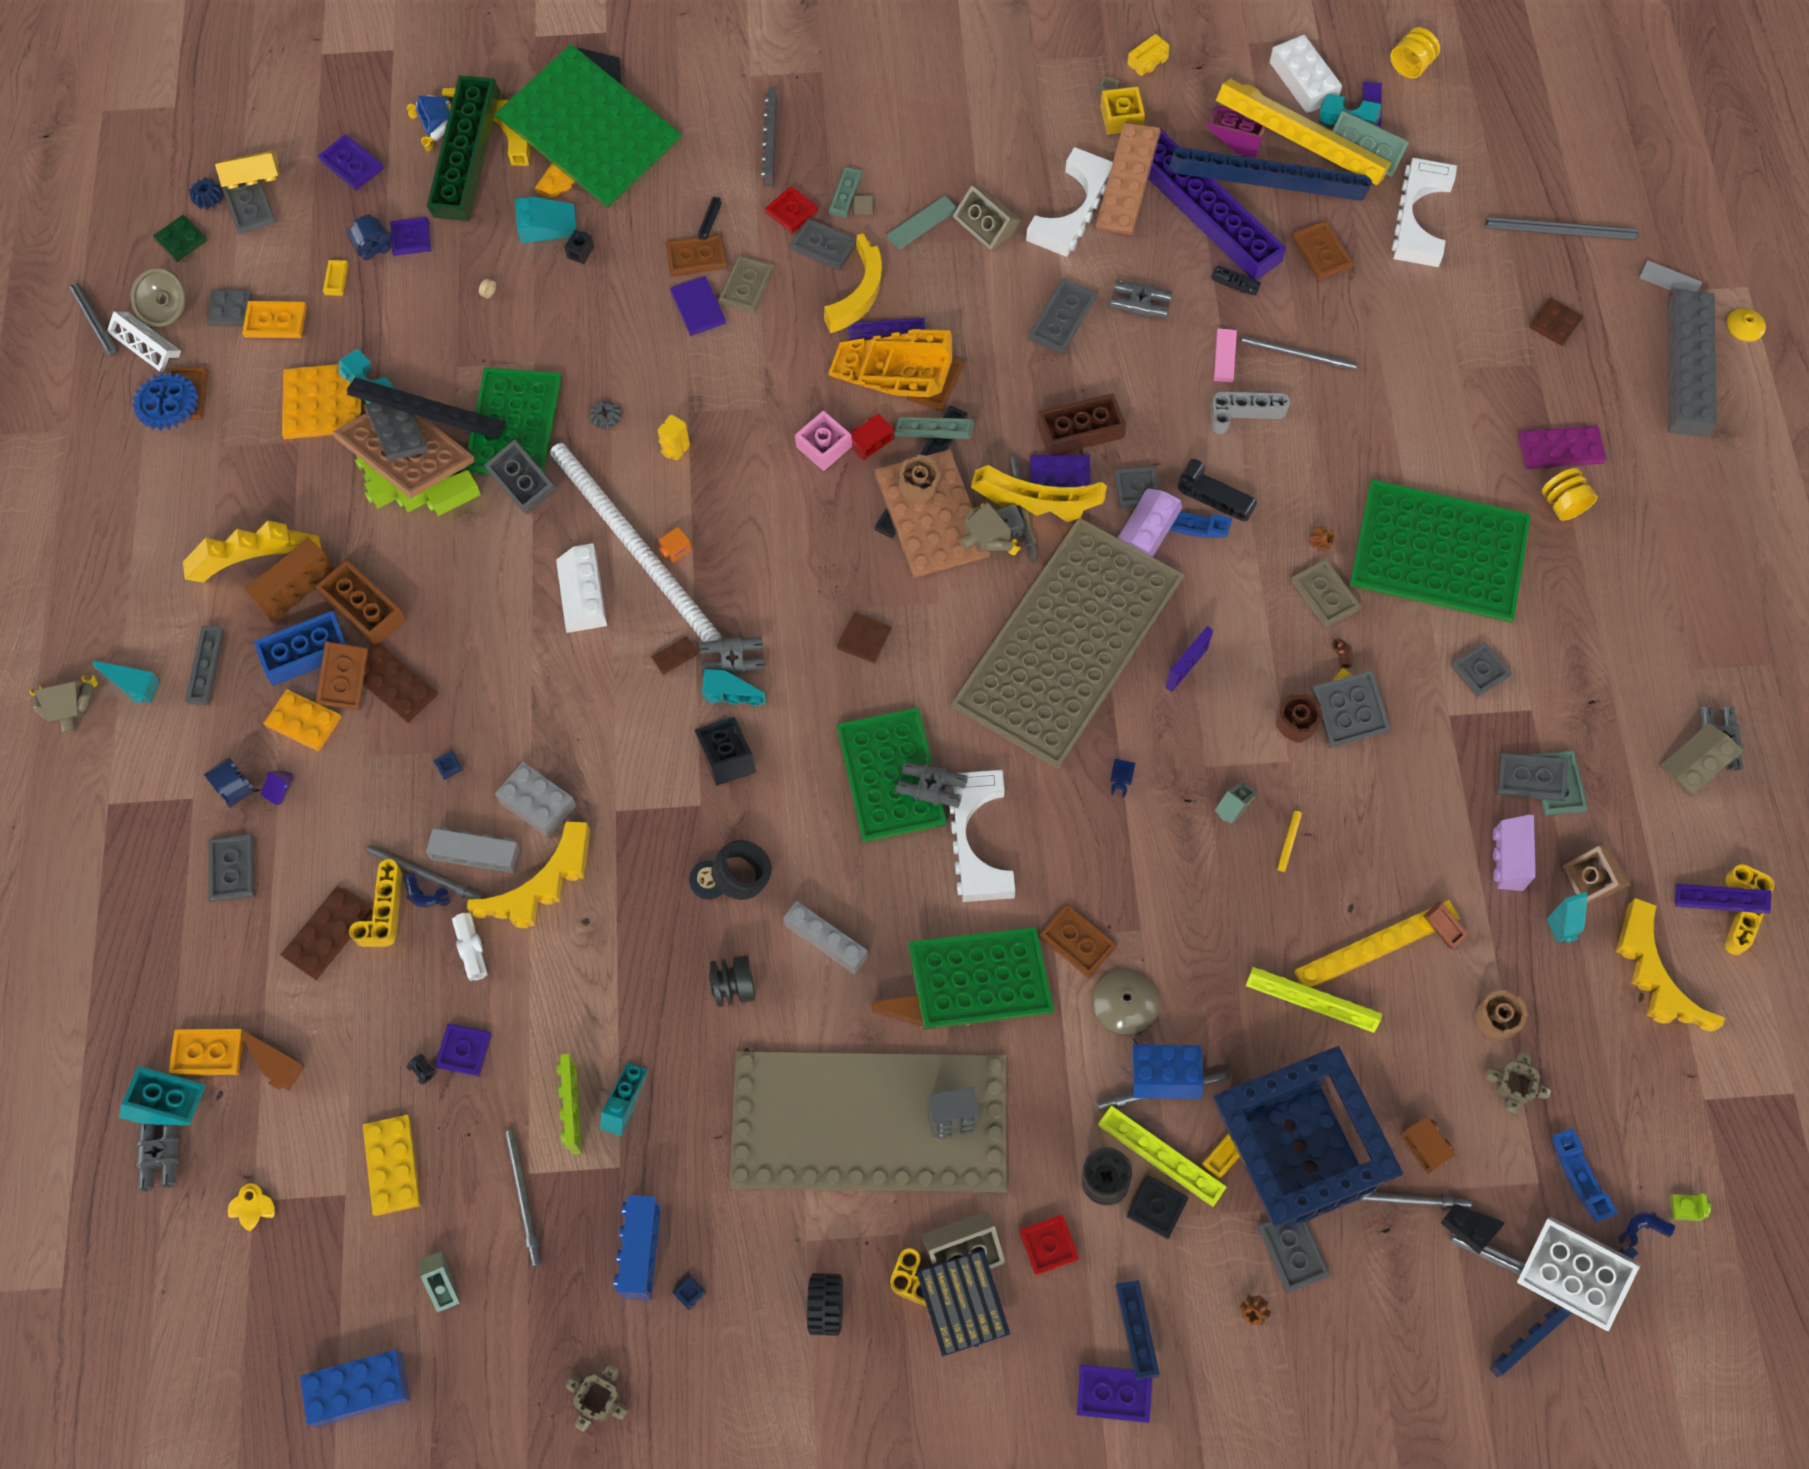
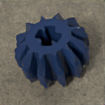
M204 177L201 181L197 179V183H191L192 188L189 189L190 199L199 209L204 207L208 210L209 207L215 208V204H221L220 199L223 198L222 188L213 178L208 180Z

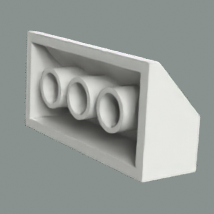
M594 544L574 546L556 560L566 633L607 626L598 559Z

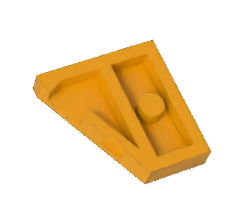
M552 163L536 185L535 191L538 194L553 199L560 195L561 192L572 188L571 184L575 183V181Z

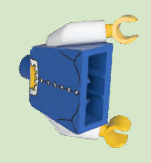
M433 95L418 96L416 105H407L409 117L415 119L419 116L427 135H431L421 139V143L425 146L426 151L433 150V141L439 140L445 133L451 109V103L446 97H436Z

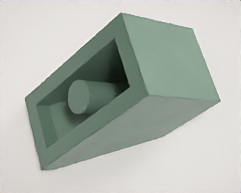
M1240 781L1227 791L1215 812L1219 814L1222 820L1232 824L1246 810L1258 792Z
M442 1251L420 1259V1277L437 1313L460 1304L450 1268Z

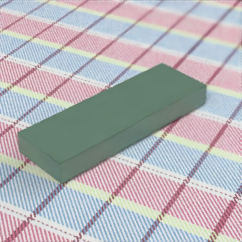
M849 167L844 168L829 208L830 215L847 218L863 176L862 170Z

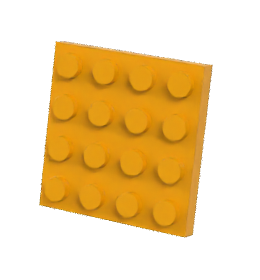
M339 364L283 369L282 436L284 440L333 435L334 430L363 415V399L347 395V388L350 383L340 376L338 372Z

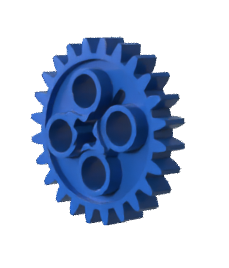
M162 372L159 378L153 375L154 380L146 379V385L140 384L142 390H135L138 396L133 397L135 401L132 404L135 409L133 411L139 421L143 422L146 427L150 426L152 430L158 427L162 431L166 426L169 431L171 425L178 428L179 422L185 424V418L191 419L189 413H196L194 407L199 405L196 401L199 399L196 394V388L190 380L188 381L186 376L181 377L179 373L173 376L172 372H169L165 376Z

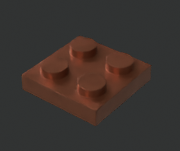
M1550 297L1531 322L1529 328L1563 347L1584 316Z

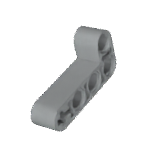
M1218 392L1214 395L1211 406V428L1217 434H1224L1229 429L1231 418L1282 419L1287 415L1290 398L1283 393Z

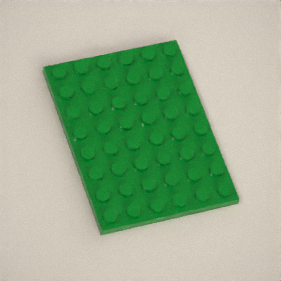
M572 44L566 47L496 112V117L607 208L619 199L682 136L679 131Z
M1371 479L1349 586L1512 623L1515 618L1531 514Z

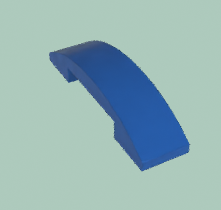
M1180 512L1169 530L1196 537L1222 538L1228 536L1232 518L1212 514L1210 518Z
M1572 1128L1551 1137L1566 1177L1579 1201L1595 1223L1618 1215L1608 1193H1603L1582 1153L1584 1148L1574 1129Z

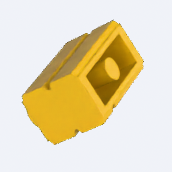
M1154 34L1129 52L1128 66L1133 70L1135 69L1140 76L1147 72L1151 73L1156 65L1160 62L1164 63L1168 59L1169 44L1157 34Z
M669 415L665 420V424H662L657 430L659 435L658 441L661 444V453L666 458H672L676 461L689 448L690 442L685 422L673 415Z

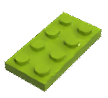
M561 1054L560 1062H557L558 1076H561L562 1084L558 1085L559 1098L563 1100V1107L559 1109L560 1120L564 1121V1130H561V1141L573 1155L582 1154L577 1067L570 1054Z

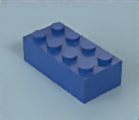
M334 611L253 641L265 675L273 686L321 668L325 642L348 645L340 621Z
M628 1195L627 1202H623L622 1216H625L624 1226H620L619 1239L622 1240V1249L617 1251L616 1262L620 1264L619 1274H615L614 1288L625 1299L651 1300L661 1214V1204L656 1197Z
M397 1350L300 1376L306 1423L312 1427L410 1401L402 1352Z

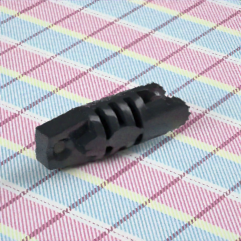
M1222 266L1216 267L1211 275L1212 280L1217 283L1255 296L1261 286V283L1257 280Z

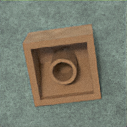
M1598 846L1562 865L1576 895L1584 892L1587 893V903L1610 896L1630 886L1610 846Z

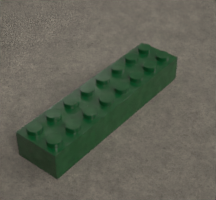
M462 75L458 77L427 202V208L434 218L470 220L500 96V89L494 78Z

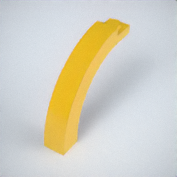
M864 233L858 234L856 237V249L865 269L864 278L859 287L847 298L835 304L824 306V320L830 333L840 331L857 322L870 310L878 296L882 273L881 255L878 246L872 247L870 240L866 239Z

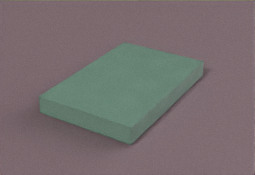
M1574 750L1532 754L1533 756L1568 759L1565 801L1540 799L1544 816L1587 812V801Z

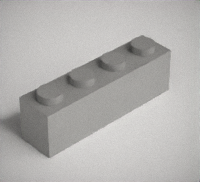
M442 827L440 830L432 829L426 854L431 860L514 874L521 849L517 842L510 838L500 840L487 834L476 836L468 831L457 833L449 828Z
M797 901L783 918L784 924L788 929L854 975H856L868 959V951Z

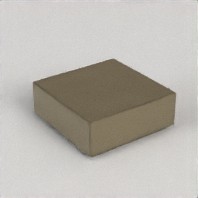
M1103 75L1097 93L1102 94V91L1118 89L1121 80Z
M854 196V215H873V196Z

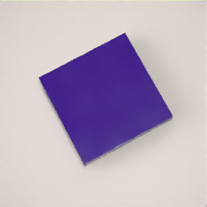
M428 217L390 221L393 256L431 251Z
M448 1023L435 1067L480 1077L492 1033Z

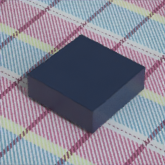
M453 751L434 760L444 780L463 771Z
M690 1275L672 1292L688 1311L706 1294Z

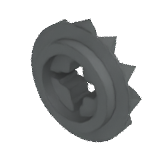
M602 400L601 403L594 404L593 409H590L592 424L601 429L612 428L621 419V410L617 403L614 404L610 400L608 402ZM603 410L607 411V419L603 416Z

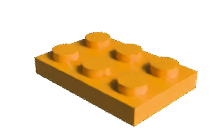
M248 301L242 334L244 338H302L307 305L305 302Z
M286 689L265 720L264 725L319 752L342 717L340 714Z
M174 1030L168 1074L173 1076L239 1075L243 1038L240 1034L244 1030Z

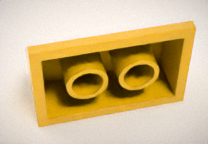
M276 150L221 160L215 164L221 186H227L228 189L237 188L239 183L246 182V185L257 184L259 179H265V182L276 180V176L280 174Z

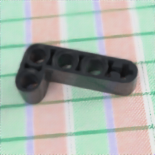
M1190 459L1180 476L1178 483L1179 491L1240 521H1248L1257 505V501L1252 496L1205 475V465L1197 459Z

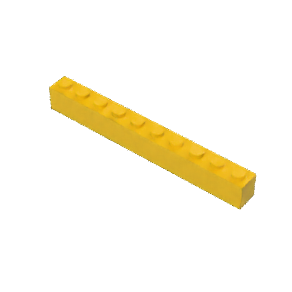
M1231 78L1222 84L1216 101L1355 174L1368 176L1375 185H1378L1384 179L1391 165L1390 161Z

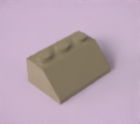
M976 185L970 187L952 216L991 251L1011 237L1022 221L987 189Z
M1709 723L1663 762L1660 767L1692 797L1741 755L1743 750L1727 734Z
M988 1211L922 1234L932 1267L982 1251L989 1269L1005 1264L996 1228Z

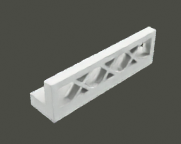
M113 312L107 332L158 371L165 370L169 358H179L181 354L180 349L130 312ZM117 323L120 324L121 333L115 331ZM129 333L133 334L135 340L134 343L130 342L128 335ZM142 343L147 345L148 353L143 351ZM155 353H159L162 356L160 363L157 362Z

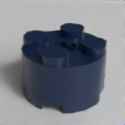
M369 214L361 216L353 221L355 225L351 230L347 229V238L363 260L368 261L374 255L380 252L382 254L387 253L391 249L389 245L391 243V236L378 216L372 217Z
M231 758L224 759L204 774L230 808L251 794V791L255 789L246 777L241 774L242 772Z

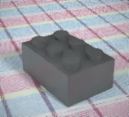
M515 439L484 465L526 514L531 513L558 489Z
M974 1087L928 1095V1115L933 1137L947 1139L952 1137L951 1134L954 1133L969 1135L978 1129L979 1109Z

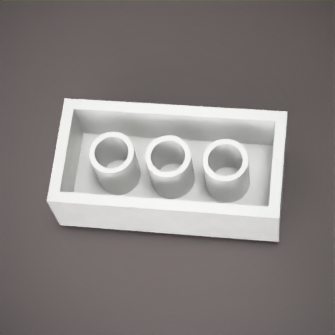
M1305 35L1273 47L1270 64L1306 113L1321 108L1327 94L1340 95L1341 83Z

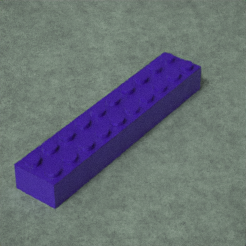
M1160 128L1161 133L1148 179L1249 277L1257 280L1282 263L1286 247L1214 179L1177 174L1169 169L1173 152L1180 146Z

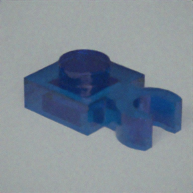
M1114 759L1110 781L1115 783L1111 787V795H1114L1116 789H1121L1123 792L1122 798H1125L1127 794V786L1125 784L1131 785L1135 768L1134 762Z

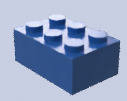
M1133 1044L1131 1058L1133 1098L1202 1099L1204 1080L1201 1045Z

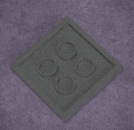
M1373 670L1311 687L1314 698L1321 705V722L1329 748L1391 730Z

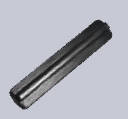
M715 196L711 198L697 233L698 239H703L704 241L708 239L722 204L721 198H716Z

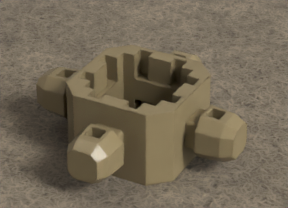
M1520 1052L1516 1061L1507 1064L1501 1071L1496 1068H1488L1485 1074V1079L1494 1084L1498 1082L1496 1093L1499 1098L1507 1100L1505 1102V1112L1510 1115H1516L1521 1105L1529 1103L1535 1097L1548 1099L1551 1093V1088L1542 1083L1538 1085L1540 1074L1536 1068L1530 1067L1531 1056L1525 1052ZM1513 1071L1514 1074L1520 1076L1525 1075V1078L1528 1079L1529 1086L1524 1096L1515 1091L1511 1092V1089L1507 1088L1510 1072Z
M612 1365L606 1367L602 1373L604 1375L603 1378L594 1374L586 1377L582 1383V1380L570 1377L565 1385L572 1393L575 1394L577 1392L573 1399L575 1408L583 1413L581 1416L578 1415L575 1427L582 1432H585L590 1427L592 1418L601 1422L607 1420L611 1413H613V1417L624 1420L629 1410L620 1402L617 1404L620 1399L619 1389L612 1385V1382L616 1381L619 1369ZM594 1383L612 1392L610 1399L600 1414L582 1405L583 1399Z

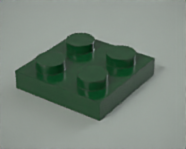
M181 215L153 235L155 241L176 262L207 242L206 237L184 215Z

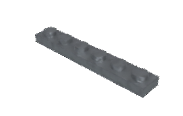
M769 86L768 94H765V106H768V109H764V120H767V123L763 125L764 135H766V138H763V149H766V153H762V164H765V168L761 169L762 179H765L766 187H773L777 93L776 86Z

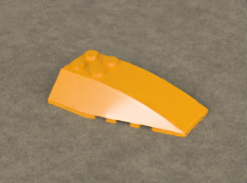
M914 329L908 330L906 334H900L899 332L891 333L889 337L874 336L872 340L865 341L862 338L840 342L828 374L831 377L891 395L931 397L942 392L952 363V333L950 330Z

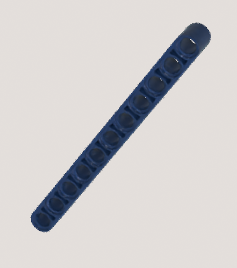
M1178 147L1174 150L1169 163V169L1177 174L1358 201L1365 199L1372 185V180L1362 174Z

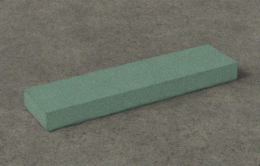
M943 196L888 233L887 239L900 250L955 213L957 207L946 196Z
M899 417L894 434L896 437L970 439L975 423L973 419Z

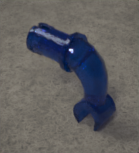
M408 874L403 877L407 891L406 899L410 900L414 905L427 908L437 904L447 906L451 902L449 897L441 899L443 895L448 894L447 889L441 888L435 892V895L425 896L419 888L415 874Z
M1655 1212L1639 1213L1631 1218L1626 1231L1619 1235V1243H1624L1626 1236H1630L1631 1243L1629 1247L1636 1246L1638 1243L1637 1233L1643 1227L1646 1229L1651 1228L1666 1237H1671L1675 1230V1225L1656 1216Z

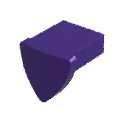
M268 771L267 779L260 795L275 805L282 804L288 787L293 781V773Z

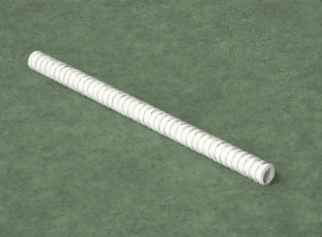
M564 443L556 444L551 449L550 455L560 465L561 469L564 470L575 486L578 487L589 503L592 504L603 520L606 521V524L610 526V529L613 530L620 541L624 543V546L627 547L638 563L642 565L646 573L653 578V581L660 587V590L664 592V595L667 596L671 603L675 605V608L682 614V617L686 619L693 630L697 632L701 640L717 641L718 638L723 637L713 627V624L709 622V619L706 618L701 609H698V606L687 595V592L676 582V579L669 573L658 557L654 555V552L651 551L640 535L636 533V530L622 516V513L611 503L608 496L604 494L603 490L590 477V474L587 473L579 461L576 460V457L573 456Z

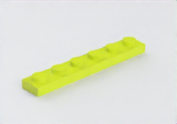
M1253 967L1246 986L1373 1033L1376 1031L1382 1018V1013L1376 1012L1373 1009L1362 1007L1351 1001L1340 999L1329 993L1318 991L1263 969Z
M1110 1106L1099 1122L1098 1126L1210 1206H1215L1227 1188L1113 1106Z

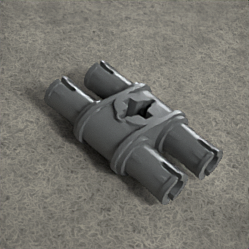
M1116 280L1114 292L1130 295L1131 298L1126 299L1112 296L1110 308L1124 310L1128 314L1143 315L1146 318L1149 316L1167 318L1169 307L1152 304L1151 301L1157 300L1170 303L1172 291L1162 290L1154 285L1140 284L1137 281L1127 283Z
M740 635L734 638L720 637L717 641H700L701 655L719 653L722 657L720 661H702V674L704 675L705 669L725 670L731 674H745L749 670H765L764 656L757 658L743 657V653L746 650H763L762 636L743 638ZM731 649L734 655H736L734 662H732L731 656H729Z
M1729 706L1720 709L1723 726H1718L1715 723L1714 707L1699 709L1702 721L1700 730L1710 723L1727 734L1743 750L1744 747L1741 744L1739 732L1741 727L1736 723L1735 707L1731 706L1729 709ZM1741 755L1729 764V771L1744 769Z
M909 761L905 762L907 766L903 767V774L919 777L920 781L917 784L899 780L898 784L900 786L897 785L896 787L897 794L912 796L916 801L921 800L933 803L935 806L944 804L959 808L960 804L958 803H961L962 796L946 792L944 788L948 784L965 789V784L968 782L967 775L953 773L946 767L943 769L931 766L929 763L920 765Z
M140 1124V1141L136 1145L138 1161L135 1167L139 1171L138 1191L148 1192L147 1188H149V1191L154 1190V1171L162 1168L161 1187L171 1188L170 1184H172V1187L177 1186V1167L181 1161L179 1159V1144L181 1140L177 1137V1125H163V1137L155 1140V1124Z

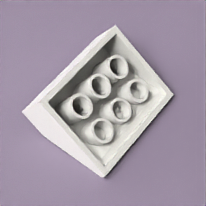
M1550 1216L1517 1283L1609 1332L1641 1263Z

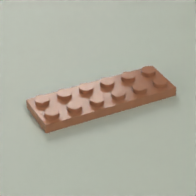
M1128 123L1123 124L1096 222V230L1133 235L1159 141L1160 128Z

